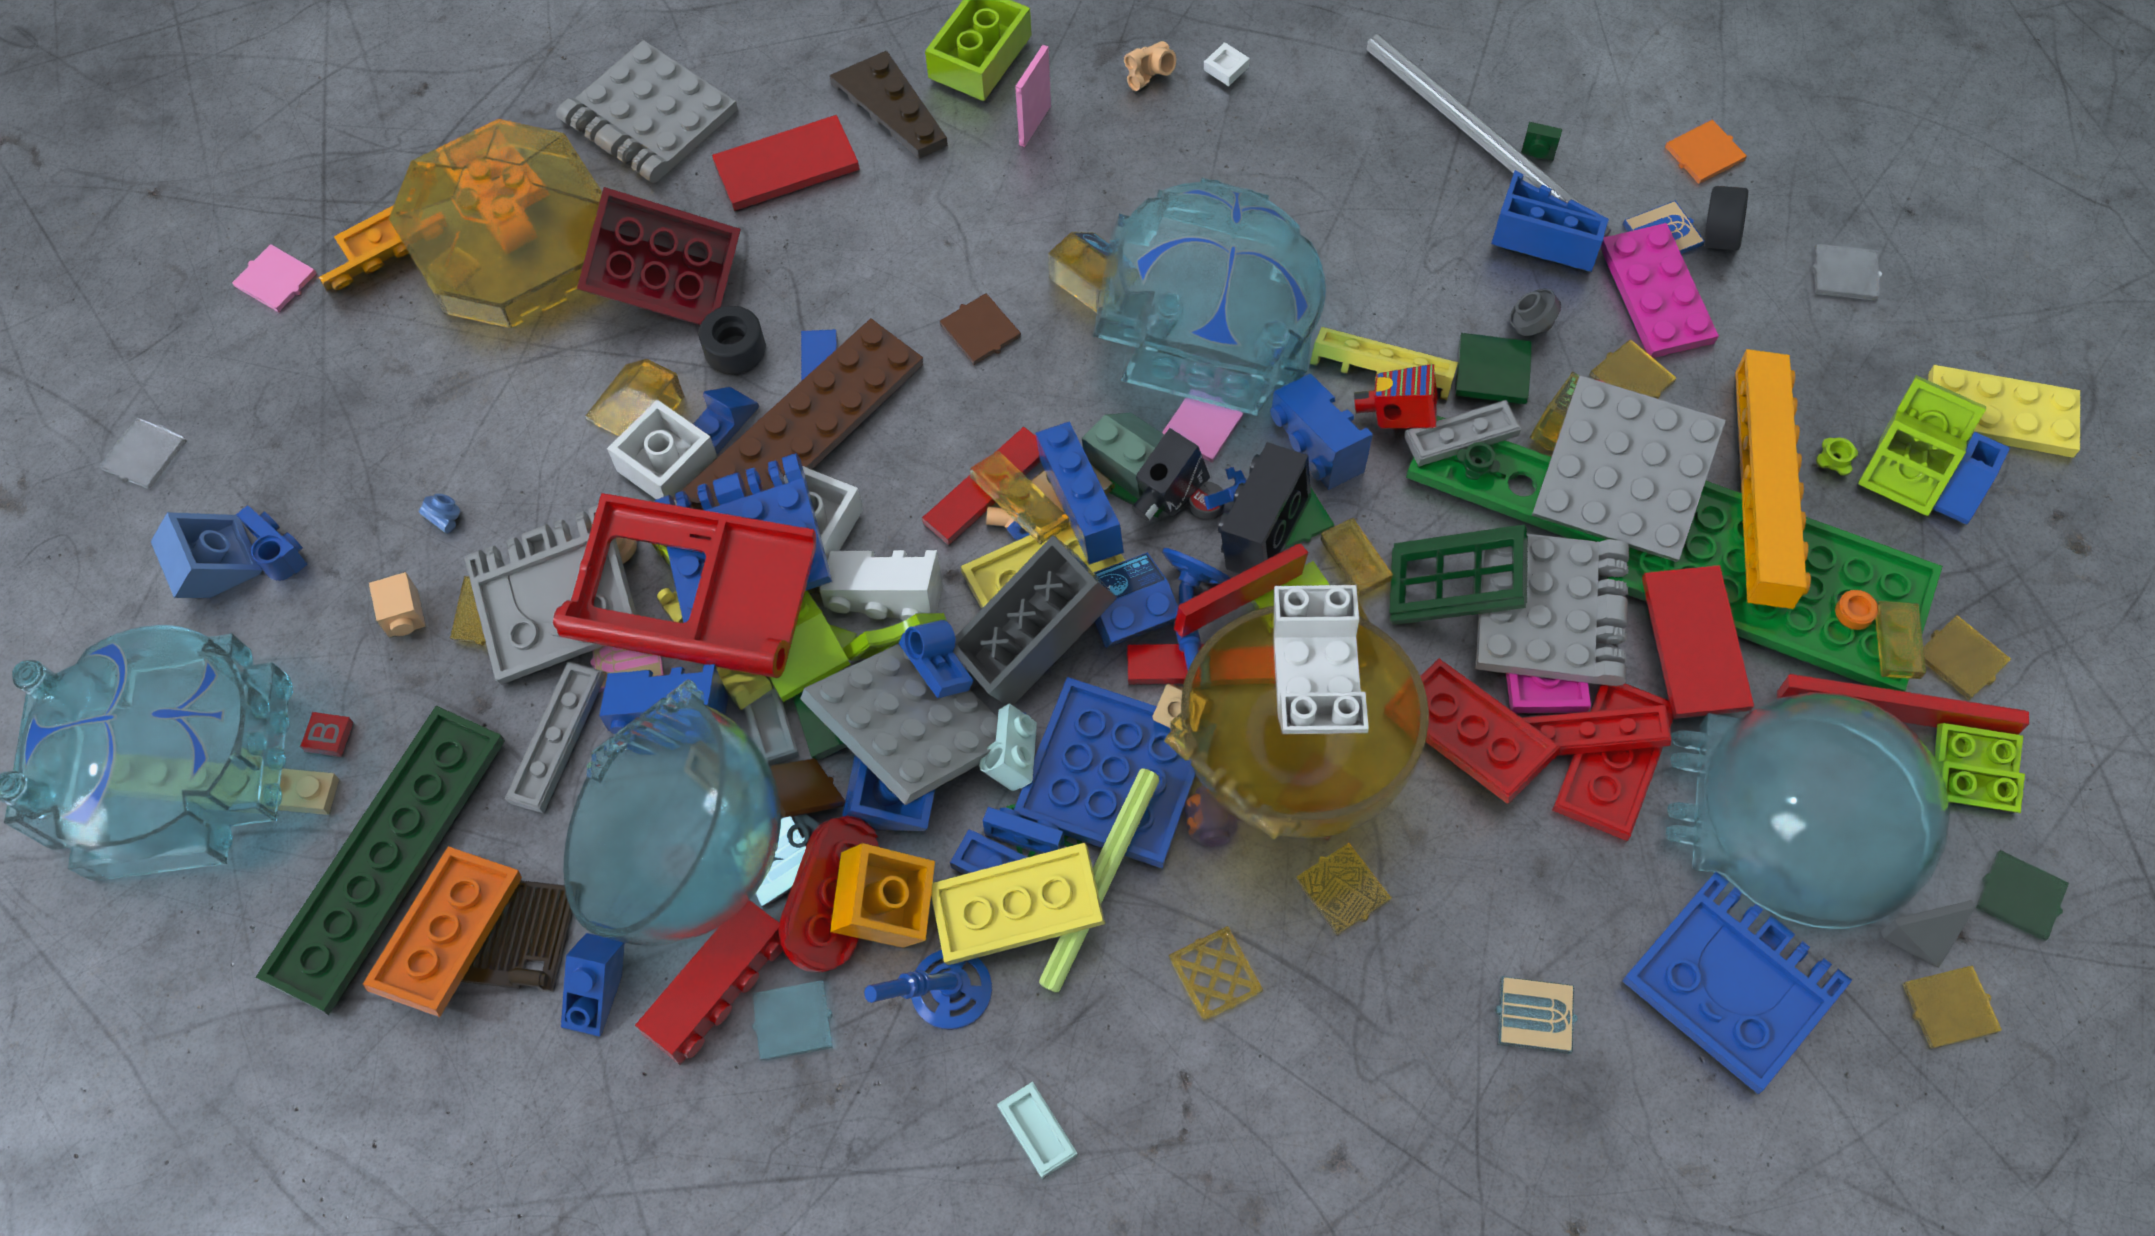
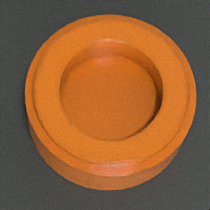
M1850 590L1844 593L1837 602L1835 613L1838 620L1844 626L1854 630H1861L1870 626L1877 617L1878 604L1867 592Z

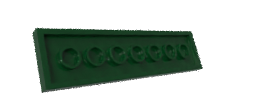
M435 706L255 978L329 1015L504 744L505 740L502 735Z

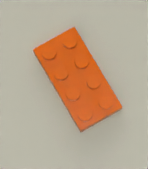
M448 846L363 982L365 989L373 994L440 1017L521 881L522 876L519 870Z

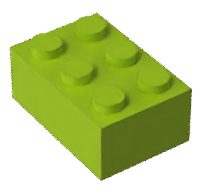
M962 0L925 50L928 78L985 101L1032 36L1030 8L1012 0Z

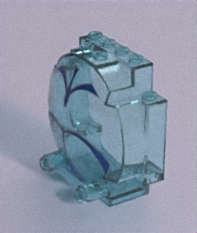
M1202 177L1200 182L1180 184L1164 190L1159 189L1155 198L1145 200L1131 216L1119 213L1111 233L1093 337L1127 345L1121 381L1258 416L1277 384L1285 386L1304 377L1308 369L1312 332L1319 322L1324 308L1326 293L1325 276L1321 261L1312 242L1300 234V226L1286 212L1268 201L1269 195Z
M144 626L114 634L97 642L84 651L75 665L58 673H54L37 660H25L14 667L12 671L13 683L17 688L24 691L26 696L13 771L0 774V801L7 804L4 823L51 850L71 848L68 864L69 870L89 881H98L227 864L228 850L233 842L231 827L277 820L278 806L282 802L280 782L281 772L286 764L284 743L285 733L288 732L290 726L287 714L289 698L293 694V684L291 678L273 662L253 665L251 649L233 634L207 637L200 632L178 626Z

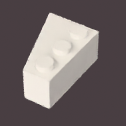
M904 550L893 551L892 557H874L875 553L873 551H830L828 566L832 582L820 587L824 607L837 613L852 611L864 613L873 619L888 617L901 619L902 621L916 613H936L943 587L937 550H926L924 557H906L907 553Z

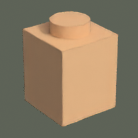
M406 572L369 583L376 621L388 637L405 636L416 629L426 627L418 589Z

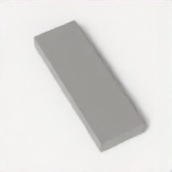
M1507 400L1439 420L1437 421V426L1433 428H1412L1406 430L1404 437L1418 466H1422L1457 455L1459 450L1467 449L1476 442L1491 445L1517 437L1520 434L1521 428Z

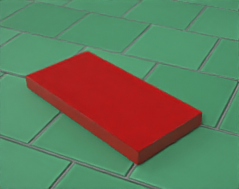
M837 114L712 155L715 167L734 211L860 170L859 162Z
M1720 565L1644 573L1642 582L1673 719L1751 711L1754 708V702Z
M1440 658L1388 706L1389 715L1507 804L1560 753L1561 746Z
M1626 683L1619 686L1600 684L1590 710L1591 712L1666 705L1669 729L1673 722L1669 700ZM1663 747L1573 754L1552 811L1628 841Z

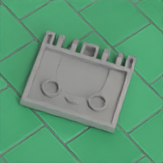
M642 40L577 97L567 98L558 107L556 115L558 119L572 126L578 132L585 129V136L593 142L595 141L596 145L612 156H617L623 163H628L633 159L631 168L651 183H656L738 111V107L734 99Z
M598 505L589 508V516L585 511L575 514L580 535L578 538L572 539L570 528L562 519L553 522L558 545L555 535L548 524L522 533L523 546L517 537L506 540L510 564L504 565L501 552L496 545L485 548V553L482 550H478L465 555V562L495 681L505 684L604 646L562 638L558 635L557 629L553 625L556 609L562 606L565 601H571L580 570V563L584 556ZM615 538L610 543L594 605L597 608L637 615Z
M1527 534L1526 608L1479 614L1475 669L1609 686L1625 684L1626 665L1623 664L1626 662L1625 650L1612 647L1596 649V643L1617 645L1627 641V633L1622 628L1627 626L1628 599L1624 596L1628 595V587L1626 583L1619 580L1605 579L1598 581V576L1619 578L1628 574L1629 544L1624 541L1611 539L1595 542ZM1512 547L1485 550L1482 553V568L1512 564ZM1512 572L1482 575L1481 593L1512 589Z

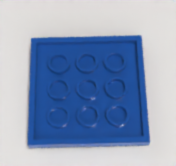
M1067 677L1034 758L1032 783L1022 788L1014 811L1018 812L1022 818L1037 822V820L1049 821L1055 824L1059 830L1063 831V835L1103 848L1139 770L1142 768L1148 769L1159 776V783L1124 856L1163 869L1184 810L1185 802L1189 797L1212 733L1213 725L1195 719L1189 733L1182 734L1153 720V714L1157 706Z

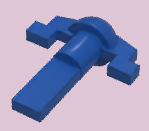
M1234 467L1225 469L1228 480L1234 478V486L1205 496L1204 500L1207 510L1234 501L1237 487L1240 483L1245 484L1246 478L1241 470L1235 471Z

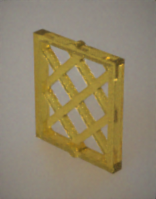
M1228 926L1204 938H1198L1194 943L1169 954V959L1202 1021L1229 1008L1233 1009L1237 1004L1263 992L1262 986ZM1218 937L1224 938L1220 951L1206 947V943ZM1228 940L1237 956L1225 953ZM1193 949L1198 950L1195 963L1181 959V955ZM1203 953L1218 957L1214 969L1200 965ZM1223 959L1237 963L1234 975L1219 971ZM1181 966L1193 969L1189 981ZM1242 966L1251 981L1239 978ZM1198 971L1212 975L1208 988L1194 984ZM1217 977L1231 981L1228 994L1213 990ZM1236 983L1251 988L1250 992L1238 998L1233 996ZM1194 990L1206 994L1203 1006ZM1211 996L1226 1000L1224 1005L1214 1010L1207 1009Z

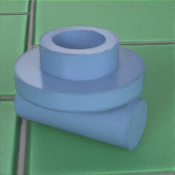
M434 494V496L424 498L419 513L448 534L456 526L455 519L458 518L460 509L451 497L444 494Z

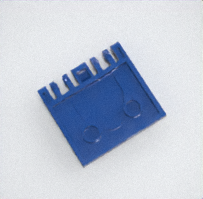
M797 453L782 457L783 467L789 482L786 484L778 461L768 462V472L774 488L763 491L761 477L756 468L747 469L746 476L753 494L747 496L745 485L739 472L713 480L719 506L715 507L707 484L697 486L698 497L704 511L814 529L816 533V549L805 591L832 582L803 466ZM685 491L675 493L677 506L691 508L690 498ZM671 495L655 499V502L675 505ZM666 546L683 623H685L691 615L706 555L703 552Z
M1715 872L1630 970L1622 982L1755 1093L1760 1094L1848 987L1852 979L1840 969H1837L1820 988L1817 983L1832 964L1823 958L1813 966L1808 977L1795 968V965L1801 962L1808 954L1810 946L1802 941L1789 957L1784 959L1779 954L1795 934L1771 915L1754 935L1748 928L1763 909L1755 904L1750 906L1744 913L1743 919L1740 922L1727 913V910L1733 908L1740 900L1742 892L1734 887L1718 906L1713 900L1729 881L1718 872Z

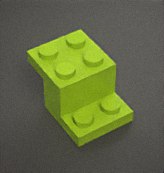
M1916 375L1881 435L1877 449L1860 477L1858 484L1928 516L1965 455L1967 441L1986 411V406Z

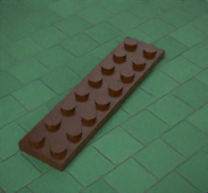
M870 318L681 490L685 491L689 496L691 508L703 510L697 493V486L702 484L708 485L715 507L719 506L713 480L737 472L740 473L743 479L747 496L753 495L746 476V470L753 467L756 468L761 477L763 491L774 488L768 472V462L778 461L784 477L785 470L782 457L794 453L798 454L802 466L812 470L923 366V357ZM674 497L673 500L677 506L676 497Z

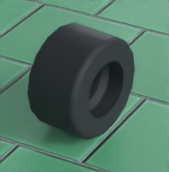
M1713 187L1706 223V248L1740 249L1749 191L1747 188Z
M728 305L717 308L709 313L700 324L699 340L705 359L713 369L723 374H740L751 370L763 358L766 343L759 319L752 311L741 306ZM743 336V339L737 343L730 345L722 344V341L728 337Z

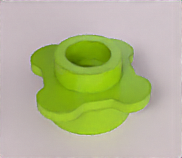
M1845 438L1824 439L1822 442L1823 451L1816 457L1817 465L1821 468L1835 470L1843 476L1850 474L1853 469L1851 462L1858 456V450Z

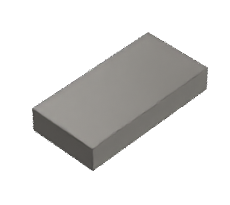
M773 686L772 690L744 708L762 767L799 757L783 701Z

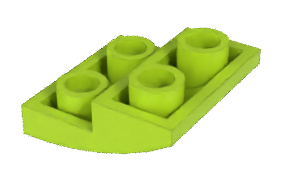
M1946 723L1938 724L1935 747L1936 799L2021 813L2025 774L2019 773L2023 735Z

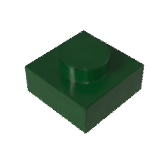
M1529 121L1521 153L1553 161L1562 129Z

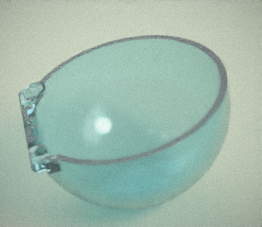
M688 679L668 693L666 698L660 699L643 712L640 717L635 718L615 733L614 737H610L591 752V762L586 765L587 777L576 800L565 842L564 885L570 908L578 922L589 932L610 940L631 945L660 946L691 940L720 927L742 910L760 889L771 869L778 849L781 831V803L777 783L768 761L759 746L743 728L725 714L704 704V693L697 689L696 684L692 680Z

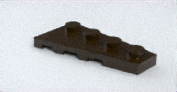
M887 50L829 75L832 86L837 90H843L852 103L857 107H863L869 112L870 118L878 125L883 124L889 129L891 136L918 159L948 146L946 135Z

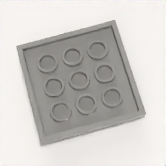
M1580 375L1532 516L1605 540L1624 541L1629 544L1630 548L1678 562L1726 419Z
M899 644L804 688L800 698L905 805L979 765L980 760L991 751L987 747L996 741L998 717L970 690L937 699Z

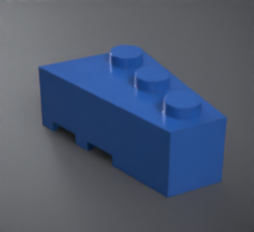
M1515 170L1491 244L1592 272L1609 219L1572 199L1566 203L1552 196L1551 188L1542 185L1539 189L1524 181V174Z
M1310 373L1275 390L1270 413L1275 424L1278 427L1282 426L1289 435L1293 449L1308 455L1309 470L1312 476L1317 481L1321 480L1327 490H1330L1365 472L1373 433L1368 428L1360 431L1351 422L1354 420V415L1348 409L1341 412L1332 404L1335 402V397Z
M715 664L704 665L703 672L685 674L683 667L671 668L670 675L653 676L651 670L608 673L599 716L607 730L618 736L645 733L660 739L670 738L671 735L687 736L692 740H697L703 736L708 740L709 738H722L728 694Z

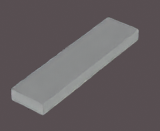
M567 662L505 796V800L509 804L544 814L606 677L601 670Z

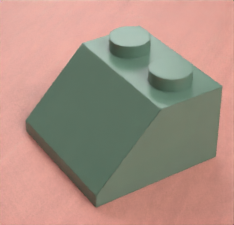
M1131 412L1105 414L1082 437V446L1091 466L1139 499L1143 493L1136 480V475L1164 434Z

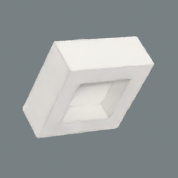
M1224 42L1204 61V71L1230 86L1249 68L1250 58Z

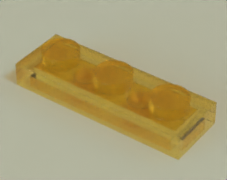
M1000 451L993 453L970 468V478L1040 545L1050 539L1052 535L1055 536L1069 526V517Z

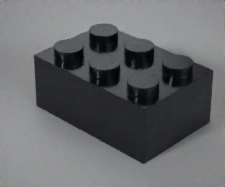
M1267 442L1261 454L1254 456L1250 465L1248 479L1245 484L1240 483L1234 495V505L1229 513L1225 512L1222 515L1218 526V533L1221 534L1222 539L1221 553L1224 554L1227 570L1240 574L1284 551L1311 498L1308 455Z

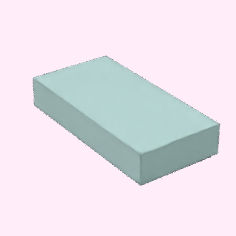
M1033 1082L997 1104L999 1111L1041 1179L1078 1157V1153Z

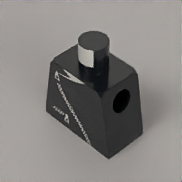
M1168 429L1136 475V480L1143 493L1132 506L1133 511L1146 521H1149L1158 509H1161L1170 516L1176 515L1189 501V498L1210 479L1199 446L1173 429Z

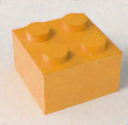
M864 843L841 852L830 932L901 948L926 941L935 861Z

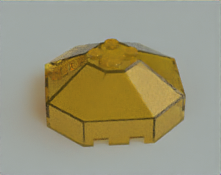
M497 119L412 160L389 220L444 314L512 328L523 322L522 316L540 308L541 312H544L567 300L565 294L577 289L602 191L565 133Z

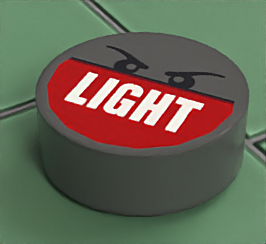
M1205 482L1189 498L1188 506L1190 511L1201 519H1213L1219 516L1225 504L1207 510L1204 497L1223 489L1213 482Z

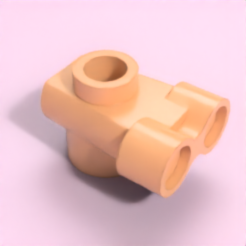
M1160 41L1149 47L1136 48L1124 56L1125 66L1129 70L1127 82L1130 88L1138 91L1150 83L1149 79L1155 74L1168 76L1173 72L1176 66V54L1173 50L1169 49V45L1166 42Z

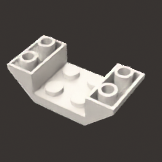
M1356 585L1274 586V662L1277 712L1283 734L1368 733L1366 692H1361L1356 642L1359 624Z

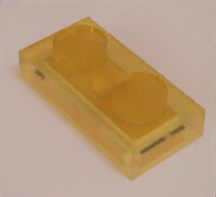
M1354 518L1348 519L1321 533V542L1351 585H1356L1359 597L1391 582L1393 574Z
M1879 601L1878 615L1875 619L1881 676L1921 679L1926 674L1919 604Z

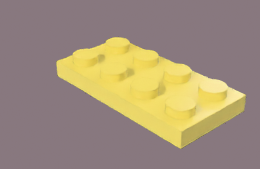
M1933 365L1929 371L1928 381L1986 406V411L1974 429L1975 432L2003 445L2072 458L2080 451V390Z
M1066 518L962 565L961 572L982 609L1052 535L1072 549L1093 572L1123 562L1125 559L1122 554L1089 565Z
M1085 843L932 883L931 897L943 958L947 965L1105 924L1089 850Z

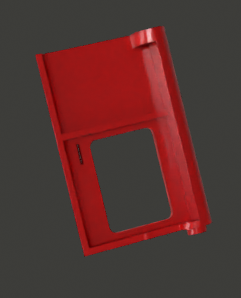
M601 493L571 601H565L562 606L556 609L553 625L557 629L558 635L562 638L699 664H715L716 667L779 678L784 672L810 574L816 549V533L814 529ZM624 538L705 553L704 567L691 615L687 622L678 623L595 607L594 600L610 543L613 539Z

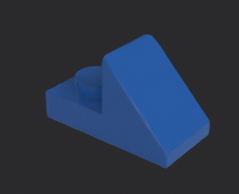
M732 387L705 391L703 397L707 409L693 423V425L711 437L717 455L759 408V404Z

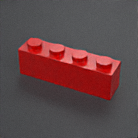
M744 897L635 1024L636 1028L645 1038L679 1065L686 1058L694 1057L705 1042L703 1037L713 1025H720L728 1017L732 1010L731 1004L741 992L747 993L757 982L760 969L768 960H775L783 951L779 939V922L748 898Z

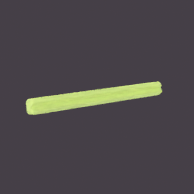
M1142 768L1139 770L1093 867L1100 903H1102L1159 783V776L1148 769ZM1089 929L1060 936L1040 977L1039 983L1042 987L1052 992H1059Z

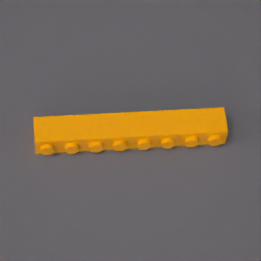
M1746 349L1735 372L1747 603L1794 609L1801 596L1808 593L1811 583L1810 573L1805 570L1808 543L1803 541L1806 513L1801 511V500L1804 493V484L1799 482L1798 475L1802 456L1800 453H1797L1796 448L1800 428L1798 425H1795L1794 420L1798 404L1797 398L1793 397L1792 393L1795 383V371L1791 370L1790 355Z

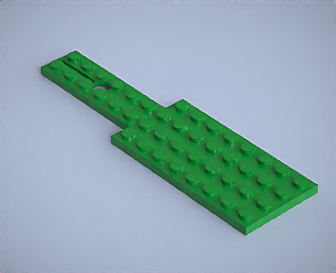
M1437 415V421L1445 419ZM1506 440L1491 444L1490 446L1495 452V460L1500 463L1499 471L1493 475L1488 473L1481 475L1478 480H1470L1466 477L1464 465L1456 462L1458 461L1457 455L1422 466H1418L1413 457L1406 475L1408 479L1566 538L1595 542L1605 540L1532 516L1551 457ZM1475 460V462L1478 464L1482 463L1479 460ZM1518 475H1525L1532 479V484L1536 491L1529 496L1516 495L1510 490L1508 480L1515 479ZM1705 481L1679 561L1674 562L1629 547L1628 574L1619 578L1611 576L1607 577V579L1623 581L1628 587V595L1647 602L1642 582L1644 573L1720 565L1737 636L1863 684L1905 692L1943 566L1806 517L1803 541L1808 543V556L1805 561V570L1811 576L1808 593L1801 596L1794 609L1747 603L1742 493ZM1850 590L1867 592L1878 604L1877 617L1865 629H1850L1844 626L1836 616L1835 607L1844 593Z

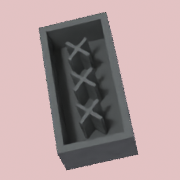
M1052 535L955 636L953 653L989 695L1006 705L1009 703L1014 705L1118 597L1072 549Z

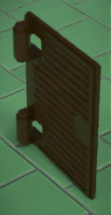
M521 880L461 982L520 989L521 985L536 987L542 992L552 993L560 967L578 887ZM527 962L544 963L542 971L525 968Z

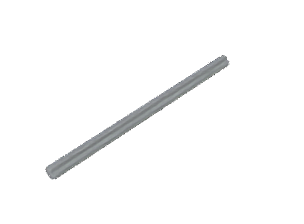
M1375 34L1368 40L1367 51L1512 173L1516 170L1524 174L1523 180L1539 189L1542 185L1551 188V195L1566 203L1572 199L1583 205L1381 35ZM1608 225L1604 237L1609 236L1611 228Z

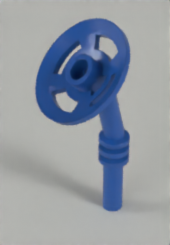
M1163 548L1162 554L1170 564L1181 572L1178 578L1181 581L1179 585V605L1194 598V588L1198 589L1201 582L1221 584L1231 579L1225 573L1191 556L1169 548ZM1198 629L1182 638L1176 632L1179 650L1184 652L1191 687H1203L1206 681L1199 653L1201 640Z
M942 950L926 957L918 965L915 972L903 973L896 980L868 985L865 988L864 995L870 1003L899 996L904 999L911 998L915 1010L923 1020L934 1027L952 1030L966 1027L981 1017L991 1000L992 982L988 969L979 958L951 965L942 963L935 967L930 974L926 973L934 963L944 959ZM966 962L971 964L978 972L981 986L971 985L968 974L962 969ZM951 969V970H949V971H945V972H943V973H940V972L943 971V970ZM931 991L934 1000L939 1003L935 1013L925 1005L921 997ZM962 994H965V996L960 1001L950 1003V1001H956L962 996ZM971 999L976 1001L975 1005L967 1012L950 1017V1011H956L965 1007Z

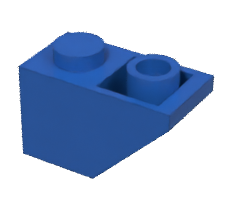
M1974 431L1967 441L1965 455L1933 509L1967 525L1997 477L2010 447Z
M586 933L568 952L565 962L561 1028L600 1036L603 1033L622 978L625 941Z

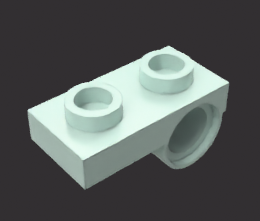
M1010 703L999 709L996 741L987 747L991 751L980 760V770L1011 791L1019 788L1022 789L1032 783L1037 722Z

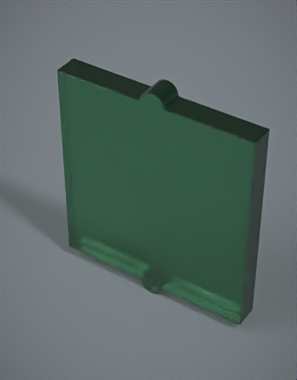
M2002 850L1998 851L1990 872L1982 878L1985 885L1976 908L2046 941L2049 939L2056 917L2063 913V909L2060 906L2069 882Z

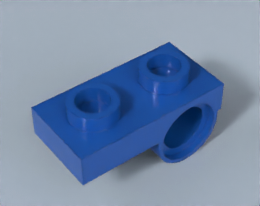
M247 505L236 514L249 532L257 538L251 547V555L270 579L276 581L288 579L307 565L298 553L303 547L288 532L283 536L277 532L280 528L279 525L265 511L258 515Z
M939 620L906 629L905 633L902 634L899 645L937 699L970 690L974 680L953 653L955 634L952 626L947 621Z

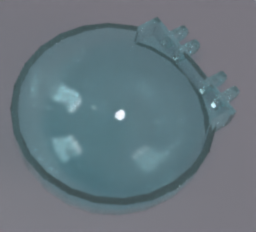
M1807 692L1775 699L1741 718L1708 713L1700 725V732L1678 730L1672 733L1673 745L1699 750V755L1676 752L1671 755L1670 762L1672 767L1679 770L1697 772L1696 804L1673 802L1668 805L1667 810L1669 817L1695 822L1694 827H1684L1682 825L1666 827L1667 839L1693 845L1692 869L1723 874L1752 902L1783 919L1810 927L1837 929L1875 923L1900 910L1932 878L1947 844L1950 823L1947 788L1933 754L1917 733L1894 714L1869 701L1844 694Z

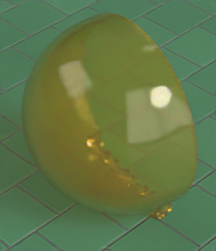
M1269 606L1252 611L1231 621L1217 631L1203 645L1191 663L1182 690L1181 713L1170 722L1171 732L1166 736L1165 743L1185 761H1190L1201 784L1223 809L1243 823L1265 832L1272 839L1278 836L1292 839H1315L1334 836L1357 828L1375 818L1390 806L1412 778L1427 738L1429 725L1427 695L1416 667L1400 645L1376 625L1359 617L1356 642L1361 692H1366L1368 733L1283 734L1277 712L1274 662V606Z

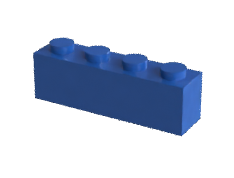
M1070 421L1036 432L1040 462L1088 564L1090 565L1124 553L1120 523Z

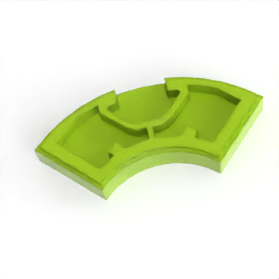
M916 613L912 617L893 626L863 632L846 645L843 651L850 661L864 660L899 644L902 634L909 627L947 620L944 613Z

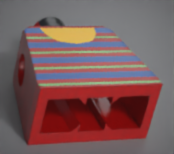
M1434 364L1379 373L1376 375L1375 390L1354 393L1356 414L1376 412L1377 423L1380 428H1433L1437 426L1438 395Z

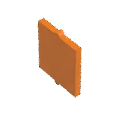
M1713 119L1667 142L1665 148L1679 162L1678 166L1684 168L1698 184L1732 168L1747 158V155L1732 141L1733 136L1727 135Z

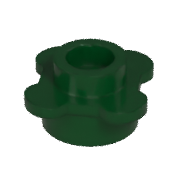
M1473 443L1467 449L1459 450L1457 454V460L1463 463L1466 469L1465 475L1470 480H1478L1481 475L1487 473L1496 474L1499 471L1500 463L1495 460V452L1486 443ZM1475 460H1479L1482 463L1478 464L1475 462Z

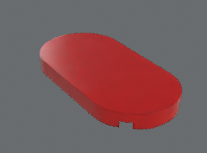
M843 816L827 820L814 830L806 846L779 923V939L782 949L788 959L802 970L820 973L835 969L849 960L856 948L859 938L833 933L830 930L841 852L862 843L879 847L876 840L878 837L876 832L862 819L853 816Z

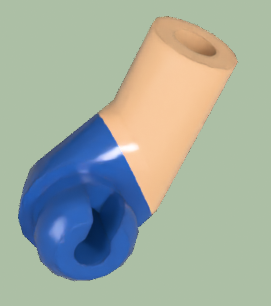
M988 507L986 525L1004 526L1017 541L1035 533L1033 523L1022 510Z

